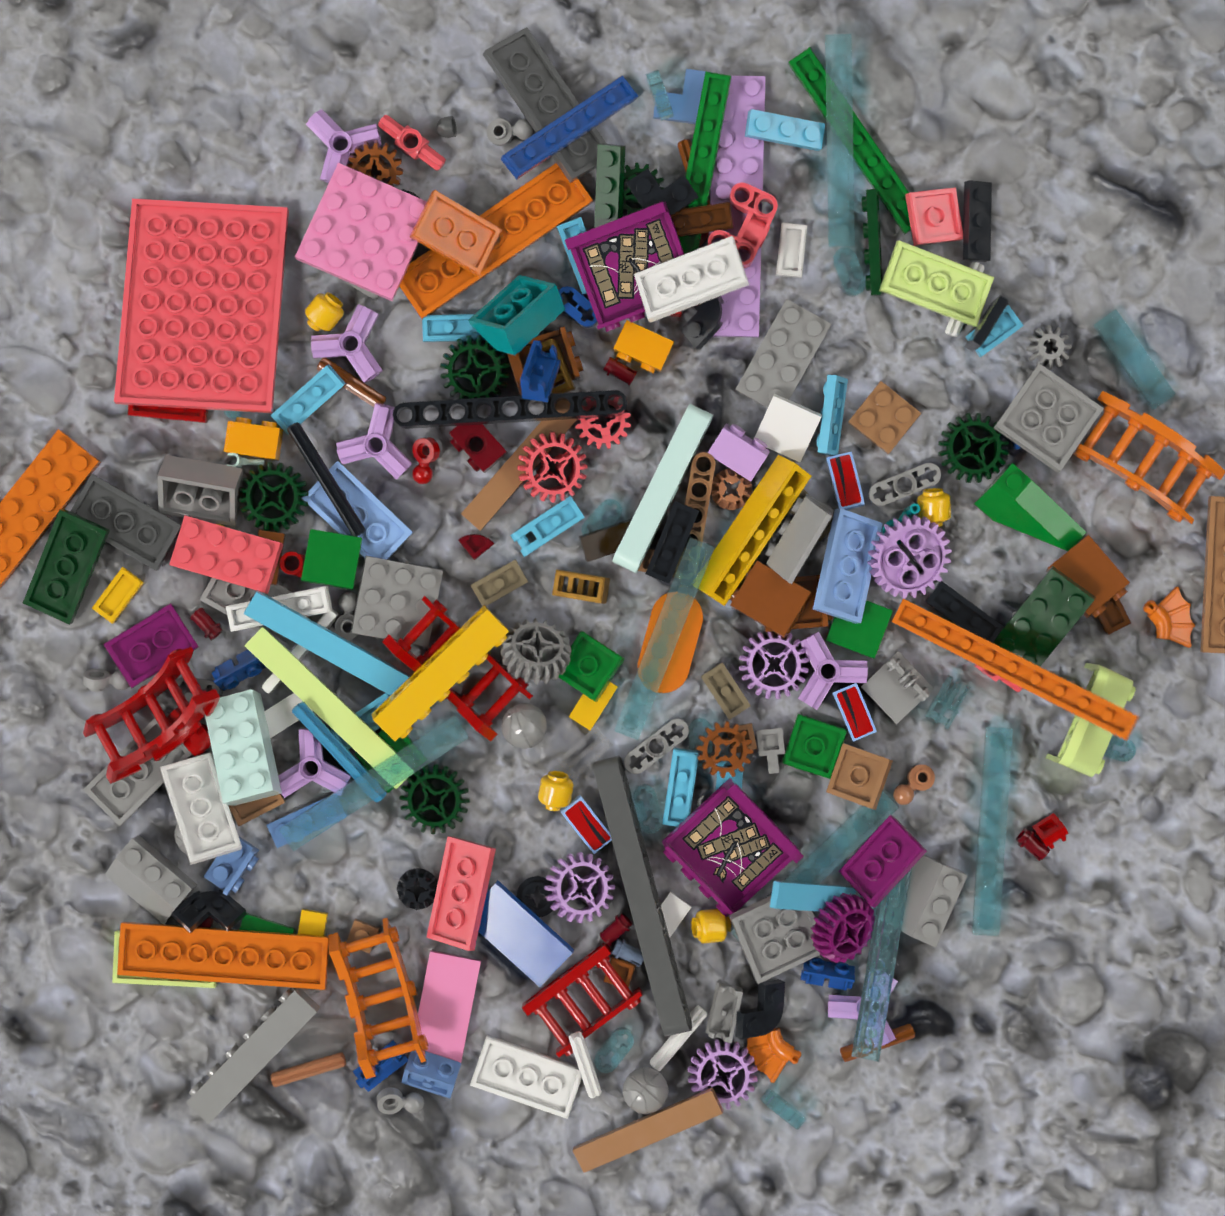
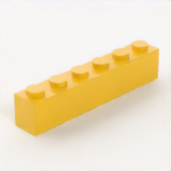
M778 454L692 582V585L725 606L812 476L796 463Z
M483 605L371 714L373 720L394 741L399 737L405 738L412 731V725L418 719L423 720L432 711L430 707L437 701L442 702L450 694L451 691L449 689L456 682L458 684L462 683L468 677V671L475 664L478 666L488 657L487 652L493 646L499 647L507 639L506 634L509 631L506 626Z

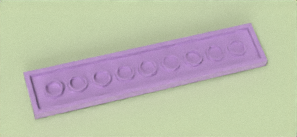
M732 76L710 189V205L730 202L731 189L737 183H747L763 191L764 140L745 137V130L750 109L765 112L766 76ZM738 191L734 194L738 202H746L749 199L745 191ZM762 202L758 205L760 212H762ZM731 205L734 229L724 231L737 237L747 214L736 210ZM715 238V239L712 241V244L715 243V242H718V241H720V240H723V239H722V238ZM759 248L752 264L744 268L749 285L721 295L724 303L722 304L720 322L723 323L712 337H759L761 248ZM738 250L742 261H747L750 258L747 250Z

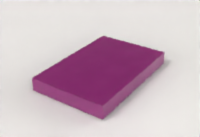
M171 603L103 644L131 689L157 674L172 651L176 649L183 650L192 647L193 650L199 648Z
M889 815L839 872L871 907L876 908L923 857L927 850L894 816Z

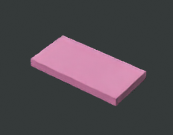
M430 951L418 1011L421 1032L425 1034L429 1049L425 1050L426 1052L462 1062L481 960Z

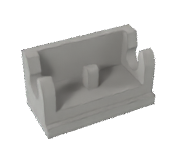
M716 982L705 1031L710 1038L718 1037L722 1038L724 1042L732 1043L736 1027V1015L740 1009L743 996L742 987Z

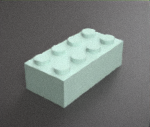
M250 689L220 697L210 716L205 715L223 804L236 806L282 794L261 693Z

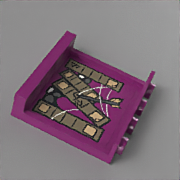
M660 202L565 239L566 246L572 252L599 324L597 328L605 327L606 332L621 327L619 321L629 318L630 322L645 318L644 312L646 311L634 276L635 273L685 254L666 202Z
M731 778L662 840L665 848L663 853L672 863L677 860L683 866L681 869L682 873L690 881L695 879L700 884L698 889L706 898L709 899L712 896L718 902L715 906L725 916L737 912L792 860L797 864L804 857L799 848Z

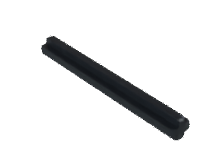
M296 422L287 428L288 433L352 536L358 537L365 532L363 524L300 423Z

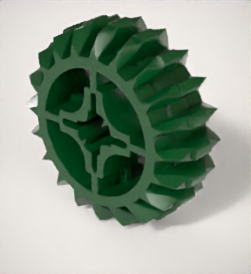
M468 335L466 345L461 338L458 339L459 349L451 344L448 348L453 355L449 353L443 354V358L448 360L449 363L440 364V368L448 369V372L442 373L440 377L442 379L449 377L450 380L444 384V388H449L452 385L455 389L451 391L450 395L453 397L459 392L461 393L459 399H465L466 396L469 399L483 398L484 396L489 398L493 397L491 392L500 396L502 392L497 386L506 388L508 385L501 378L510 377L509 372H503V368L510 367V362H501V359L505 358L507 354L503 352L498 355L495 348L489 347L491 344L487 340L485 344H482L483 338L481 335L477 336L476 343H473L472 336ZM476 349L489 354L494 363L481 362L478 354H476ZM468 350L467 366L455 370L457 358L463 351ZM473 362L477 368H488L478 373V378L475 377L474 373H463L473 367L471 365ZM496 371L493 384L488 389L483 390L484 374ZM457 377L469 378L475 391L464 388L458 382Z
M966 413L965 422L960 416L955 418L957 427L951 422L947 424L951 433L947 431L941 432V435L947 441H939L938 445L946 447V450L938 452V456H947V460L942 461L941 465L945 466L950 463L952 467L948 469L947 473L952 474L957 470V480H961L965 474L966 483H971L974 475L976 483L982 482V474L987 480L992 478L989 470L995 474L1000 472L999 468L995 465L996 463L1005 465L1006 461L1000 458V455H1008L1009 451L1001 449V446L1009 444V441H1000L999 437L1003 436V434L995 431L994 426L997 422L991 426L988 425L991 421L990 416H986L983 422H981V413H976L974 421H972L971 414ZM967 427L980 428L989 436L978 439L972 432H969ZM960 432L962 434L963 447L954 453V439ZM970 441H973V444L984 442L983 445L976 449L977 455H974V452L962 454L971 446ZM993 443V455L989 463L986 464L984 461L986 459L984 449L987 445ZM969 457L978 465L979 469L966 468L958 460Z
M268 462V470L266 471L265 467L260 464L258 465L260 474L250 470L249 474L253 477L252 481L247 478L243 479V482L248 484V488H239V492L246 493V497L238 499L239 502L247 503V506L243 507L241 511L243 513L251 511L246 519L251 522L257 518L254 525L256 528H260L263 522H265L264 531H270L273 524L275 532H280L282 523L283 527L288 530L290 529L288 520L298 524L299 520L295 517V514L305 515V512L299 509L300 505L309 506L308 502L302 501L303 496L309 495L308 491H301V488L305 487L307 483L306 481L297 483L302 475L297 472L291 476L294 469L292 466H288L285 472H283L284 463L279 462L275 470L273 462ZM270 476H282L286 481L283 484L272 487L264 479ZM257 486H259L263 493V498L256 507L254 494ZM292 487L294 501L290 509L285 501V496ZM268 490L275 493L279 492L280 496L277 497H279L278 502L280 504L269 501L271 497H269L270 492ZM271 507H276L284 515L279 518L270 519L262 515V513Z
M434 764L433 772H430L429 766L424 765L423 775L420 770L416 769L414 774L417 779L411 776L406 779L411 784V787L408 785L401 787L403 791L408 792V795H401L399 797L400 800L408 802V804L400 807L402 811L410 810L405 819L409 820L413 816L416 820L412 823V827L415 828L419 822L422 823L421 832L423 833L426 831L427 826H431V834L436 833L437 826H439L441 833H445V824L454 829L456 825L453 819L458 822L463 821V817L458 812H468V808L461 805L462 803L470 802V798L462 797V794L469 792V788L460 789L459 786L465 780L464 778L457 782L454 780L458 774L457 771H454L451 776L447 775L449 766H445L442 772H439V764ZM438 778L444 780L449 785L443 789H436L431 783L429 784L427 779ZM420 783L425 799L421 804L415 806L414 793ZM454 791L456 804L453 812L449 814L445 805V798ZM446 792L439 800L441 802L440 805L434 802L424 806L429 801L428 799L431 798L429 796L430 793L435 796ZM433 809L443 819H429L421 813L425 810Z

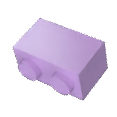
M726 423L708 453L717 461L747 480L752 481L770 451L766 449L767 445L757 438L752 440L744 435L745 431L735 424L730 426Z

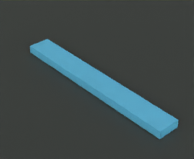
M259 590L255 592L244 611L246 616L388 695L393 694L411 676Z

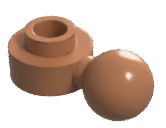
M927 765L912 767L907 775L908 784L898 785L894 789V800L898 804L907 805L913 800L915 790L924 791L931 788L935 781L933 770ZM920 773L926 775V780L923 783L918 779Z

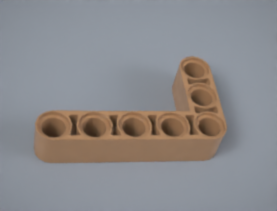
M701 452L693 458L685 499L686 506L698 509L702 514L701 521L694 523L690 534L697 538L698 544L693 549L684 547L673 577L689 579L698 570L715 471L714 457L706 452ZM700 458H707L711 463V467L706 472L699 471L696 467V461ZM696 483L703 484L706 487L705 496L701 498L695 497L692 493V486ZM648 549L638 571H647L655 550ZM682 560H689L693 564V571L688 575L682 574L678 569L679 563Z

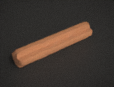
M339 1052L276 1071L270 1075L271 1082L274 1087H278L344 1067L346 1059L343 1052Z

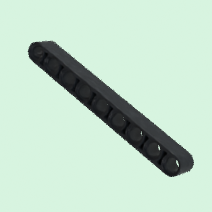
M618 390L551 394L548 402L538 401L544 405V410L538 415L532 414L529 410L530 405L536 401L522 399V396L405 402L395 406L392 416L394 421L405 429L616 417L626 411L627 399ZM612 397H619L623 401V405L618 410H612L608 406V401ZM588 398L595 400L597 403L596 408L590 412L582 408L583 401ZM560 400H566L570 403V409L566 413H559L556 410V404ZM508 403H514L518 407L516 414L513 416H506L503 412L505 405ZM484 404L491 407L490 415L486 418L479 417L477 414L478 408ZM456 406H462L465 409V414L461 419H454L451 416V411ZM429 408L438 409L437 419L433 421L426 420V411ZM404 409H409L412 411L411 420L405 423L399 420L400 412Z

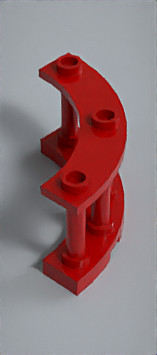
M426 596L421 600L430 610L403 639L400 637L398 641L390 634L382 641L394 656L414 672L461 628L460 625L445 613L448 609L437 599L432 602ZM437 617H440L449 627L423 655L420 654L416 657L410 651L412 649L411 645ZM487 652L488 657L486 659L493 665L492 668L466 695L459 696L450 688L451 692L445 699H448L455 705L457 711L470 725L491 742L498 735L491 727L494 718L519 692L528 699H531L533 695L526 689L529 684H525V680L522 677L516 679L511 673H508V670L497 659ZM501 673L512 685L485 714L481 713L479 715L472 708L475 705L474 701Z
M192 647L172 651L167 656L164 665L148 684L140 687L135 695L103 714H95L86 720L83 731L84 736L88 737L97 734L111 760L106 772V777L110 784L142 770L140 765L154 758L155 761H158L172 752L202 726L200 720L205 715L210 716L220 699L217 690L203 691L188 666L194 652ZM180 674L193 694L190 703H188L176 681ZM167 688L182 712L181 716L172 725L156 699ZM146 705L149 706L162 729L161 734L151 742H147L133 716L134 713ZM123 720L138 746L136 751L126 756H120L106 730Z

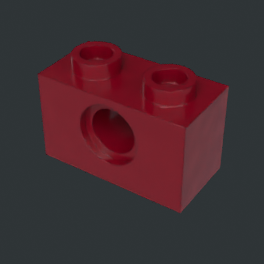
M483 424L456 426L449 432L453 437L449 442L459 453L464 450L470 458L467 462L476 472L481 469L486 473L508 453ZM474 438H481L484 442L483 448L478 452L470 449V442Z

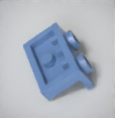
M241 837L239 839L242 850L216 857L204 875V878L224 890L223 894L226 896L232 891L236 893L245 881L241 877L246 870L251 871L259 860L256 857L259 849Z
M416 1050L410 1052L401 1083L450 1099L461 1063L426 1051V1062L421 1063Z

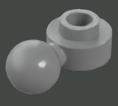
M495 119L487 127L488 139L497 146L508 145L514 136L526 140L534 135L535 132L527 119H520L513 126L504 119ZM502 127L504 130L503 134L496 136V129Z
M351 591L340 595L338 604L343 610V614L338 617L335 623L336 633L347 640L353 639L358 635L343 628L344 623H353L358 596Z
M91 669L83 674V685L93 692L103 691L109 685H113L118 690H125L130 687L120 670L110 674L103 669Z
M385 1088L377 1095V1106L379 1111L384 1114H395L402 1107H405L410 1113H418L424 1107V1099L417 1092H412L406 1097H402L400 1090Z

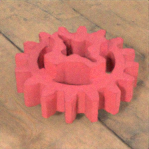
M615 397L613 401H608V405L616 410L622 407V405L619 406L617 404L619 397ZM588 398L586 399L588 405L586 407L582 405L583 410L589 412L594 406L596 408L597 403L595 400L592 401ZM623 413L616 417H605L606 419H612L607 422L606 428H602L601 424H596L599 418L577 419L581 423L575 427L577 430H583L579 436L581 439L589 438L587 441L588 446L596 442L597 449L599 450L602 444H606V447L611 449V442L614 441L617 445H620L619 436L625 438L628 436L623 430L624 428H631V424L625 422V419H628L631 415L630 413ZM620 423L618 431L611 436L610 430L613 425ZM588 430H597L601 433L602 439L593 436Z

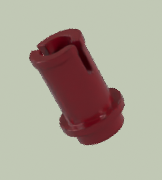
M610 357L603 371L607 372V376L610 374L630 386L638 371L617 361V357L615 359Z
M203 607L196 610L190 617L205 633L204 637L206 639L209 638L212 641L223 631L220 628L221 624L216 623L205 612Z
M1024 829L1016 837L1018 846L1026 848L1038 861L1043 860L1050 851L1049 847H1046L1034 836L1032 830Z
M625 914L616 915L615 920L599 933L600 937L607 945L611 946L625 931L629 932L633 924Z

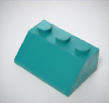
M518 275L468 321L497 351L516 355L533 338L537 337L546 326L556 320L557 316L565 310L556 284Z

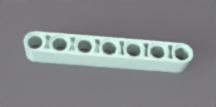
M689 404L614 555L613 563L637 573L706 434L713 414Z

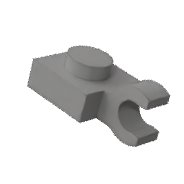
M782 728L757 730L759 756H767L769 774L779 773L777 755L785 754Z

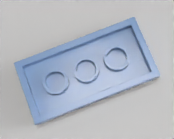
M337 461L329 471L365 528V532L358 536L362 538L360 554L364 558L365 556L388 560L414 532L347 468ZM318 481L308 491L309 495L303 496L302 499L308 502V505L339 534L352 536Z
M842 508L834 510L813 610L855 624L861 623L871 580L870 571L873 569L867 562L874 559L868 554V551L876 549L871 541H879L877 531L881 532L883 523Z

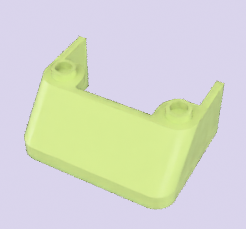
M1085 663L1084 668L1093 671L1086 690L1124 709L1126 702H1130L1135 694L1136 687L1133 686V680L1101 665ZM1075 715L1058 756L1047 753L1046 759L1089 777H1093L1095 774L1099 775L1105 764L1103 756L1113 734Z

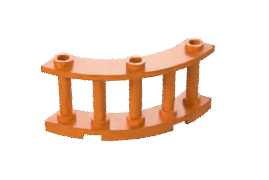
M1102 391L1097 400L1104 406V413L1084 444L1080 443L1074 455L1085 462H1088L1090 459L1126 480L1124 484L1135 491L1140 489L1168 510L1167 515L1179 523L1184 520L1192 524L1194 519L1185 511L1206 478L1209 479L1212 476L1221 480L1225 470L1210 456L1205 455L1203 458L1195 451L1196 445L1145 412L1143 415H1140L1129 409L1131 404ZM1120 416L1128 420L1129 426L1109 457L1107 458L1092 450L1111 420ZM1143 429L1155 436L1153 438L1155 442L1133 474L1117 464L1136 433ZM1169 445L1179 453L1177 455L1179 458L1157 490L1142 479L1162 449ZM1192 463L1197 467L1195 470L1197 474L1176 504L1167 495L1187 464Z
M388 918L382 919L383 933L353 942H342L338 932L328 935L329 954L339 980H344L348 994L345 995L350 1018H355L358 1031L354 1033L357 1060L366 1079L376 1076L375 1065H378L379 1061L416 1050L422 1063L426 1062L425 1050L429 1049L427 1038L421 1032L413 997L417 995L416 986L413 980L409 981L397 944L400 941L399 934L395 926L391 927ZM387 942L392 958L360 968L351 967L348 959L350 953ZM396 968L401 984L400 987L366 997L364 995L360 996L356 984L359 978ZM404 996L408 1015L376 1025L367 1024L364 1013L368 1009L367 1007ZM411 1026L412 1041L378 1051L372 1049L371 1039H374V1036Z

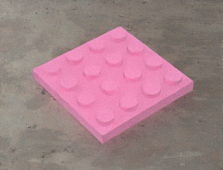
M338 163L299 246L295 259L393 301L419 242L410 238V235L427 201Z

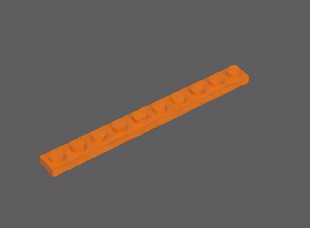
M905 599L902 600L891 621L1128 741L1140 718Z

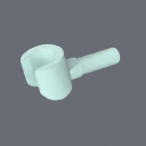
M235 453L227 454V456L237 458L236 464H227V466L241 468L243 465L258 466L262 464L264 466L265 464L264 459H248Z

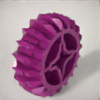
M842 893L840 897L833 896L832 902H825V908L819 909V916L814 918L816 924L811 927L813 934L810 938L813 940V946L821 956L835 963H845L848 959L854 960L855 954L861 955V949L868 947V940L873 938L871 932L876 929L873 923L877 918L874 916L872 907L863 898L855 894Z

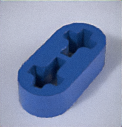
M570 286L562 287L559 290L562 302L563 293L567 295L573 293L572 299L577 303L576 307L566 303L564 305V312L584 328H590L597 324L594 311L592 313L594 318L592 321L587 319L584 322L581 320L583 315L578 311L580 307L586 312L590 309L593 310L588 299Z

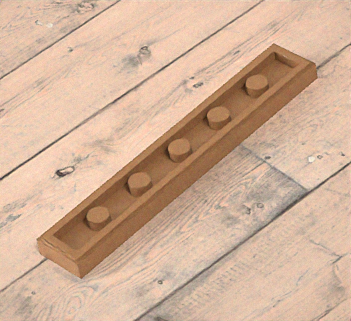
M560 400L556 404V410L559 413H566L570 409V403L566 400ZM577 419L541 421L463 510L461 515L481 531L524 482L520 481L518 476L525 473V471L517 469V465H525L524 461L518 459L519 455L527 456L528 454L523 450V447L533 448L530 442L531 438L540 443L539 434L541 433L548 440L549 432H554L557 440L560 433L566 434ZM548 447L544 450L546 453H549L553 447ZM539 455L534 459L532 472L541 462Z
M709 1088L573 1147L572 1151L583 1173L721 1115L724 1110L713 1088Z

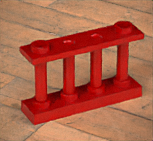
M605 942L522 1004L521 1008L526 1015L529 1016L533 1012L535 1015L538 1014L559 1041L561 1046L556 1049L558 1058L564 1054L569 1056L574 1052L569 1037L546 1008L548 1006L546 1002L551 998L560 999L582 1029L580 1032H582L584 1039L625 1008L631 1010L641 1002L642 990L639 987L631 992L610 964L608 956L611 954V949ZM594 966L603 970L624 998L612 1008L588 978V971ZM574 981L577 984H581L602 1012V1015L592 1023L588 1021L567 993V986Z

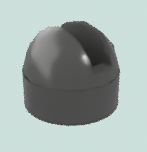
M453 116L444 117L437 122V132L440 136L444 138L457 136V127Z

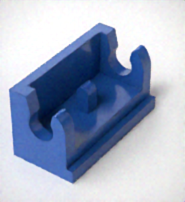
M533 340L520 378L522 399L542 402L549 401L561 364L554 345H551L550 353H546L542 350L541 341Z

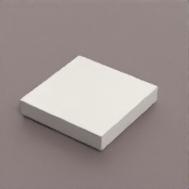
M774 393L754 438L763 441L768 449L801 462L822 414Z

